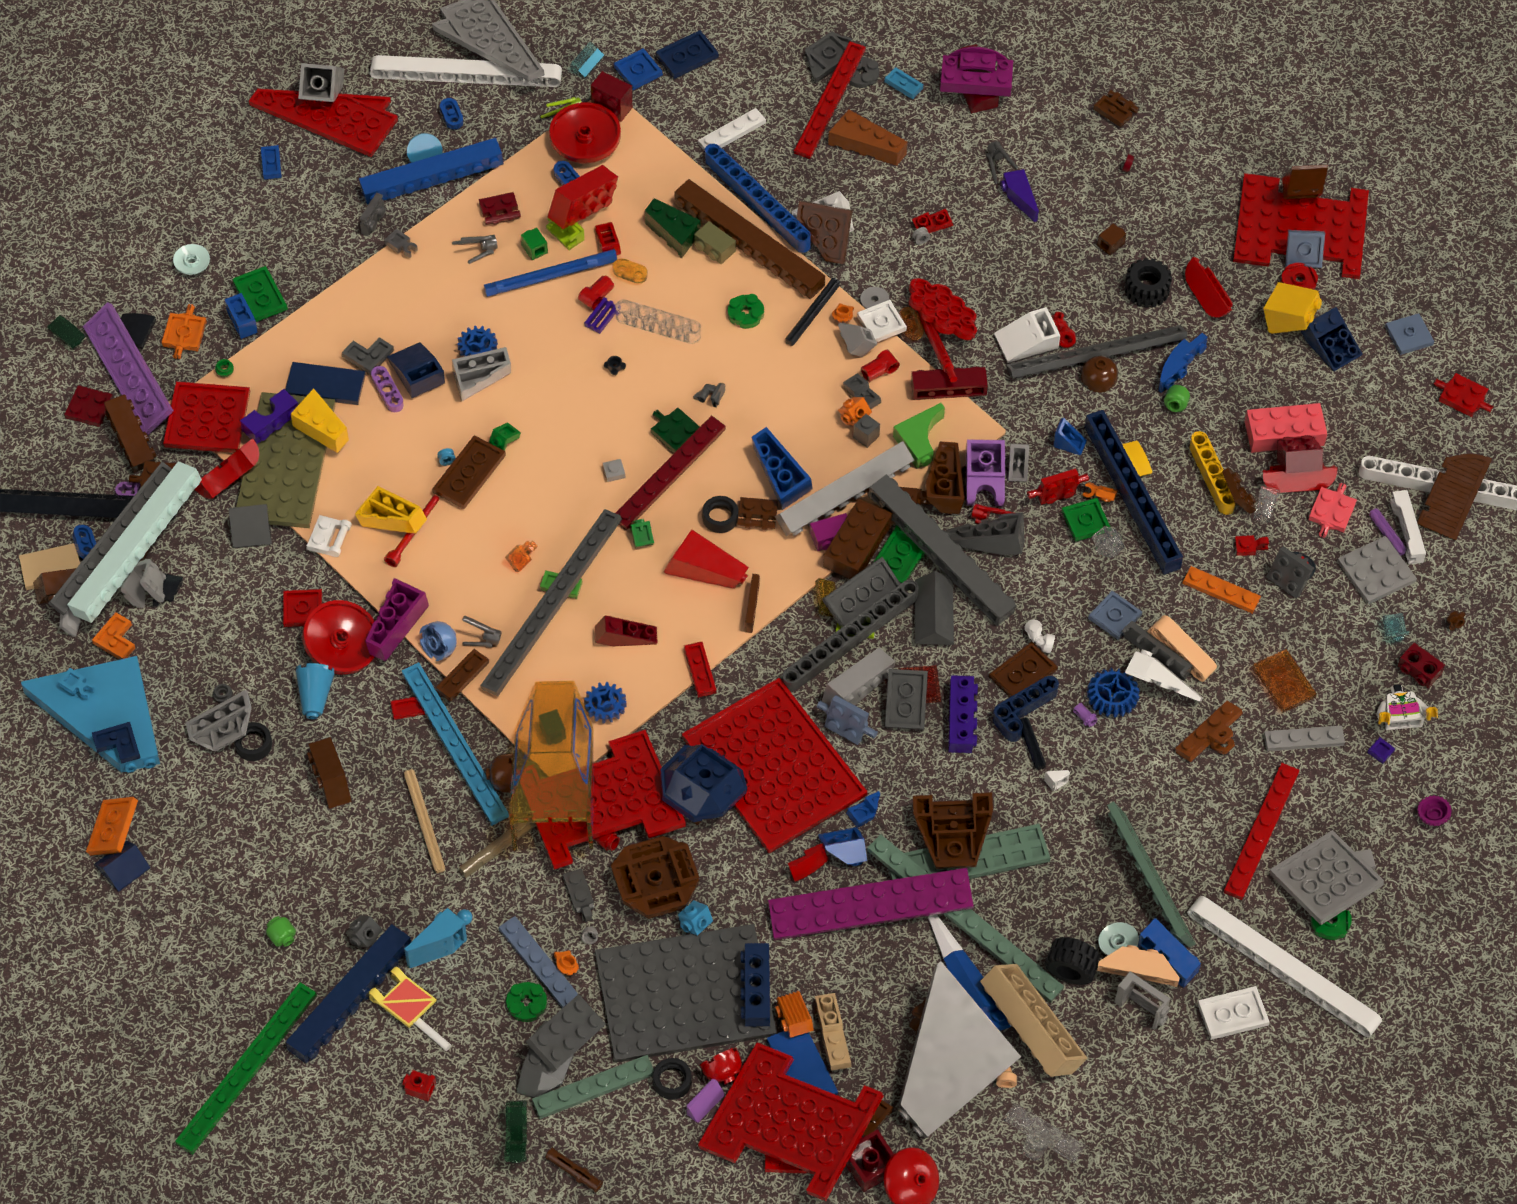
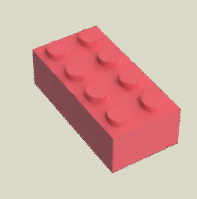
M1320 403L1251 409L1246 412L1244 422L1251 453L1277 450V440L1284 437L1301 438L1303 435H1310L1317 440L1320 446H1325L1327 430Z

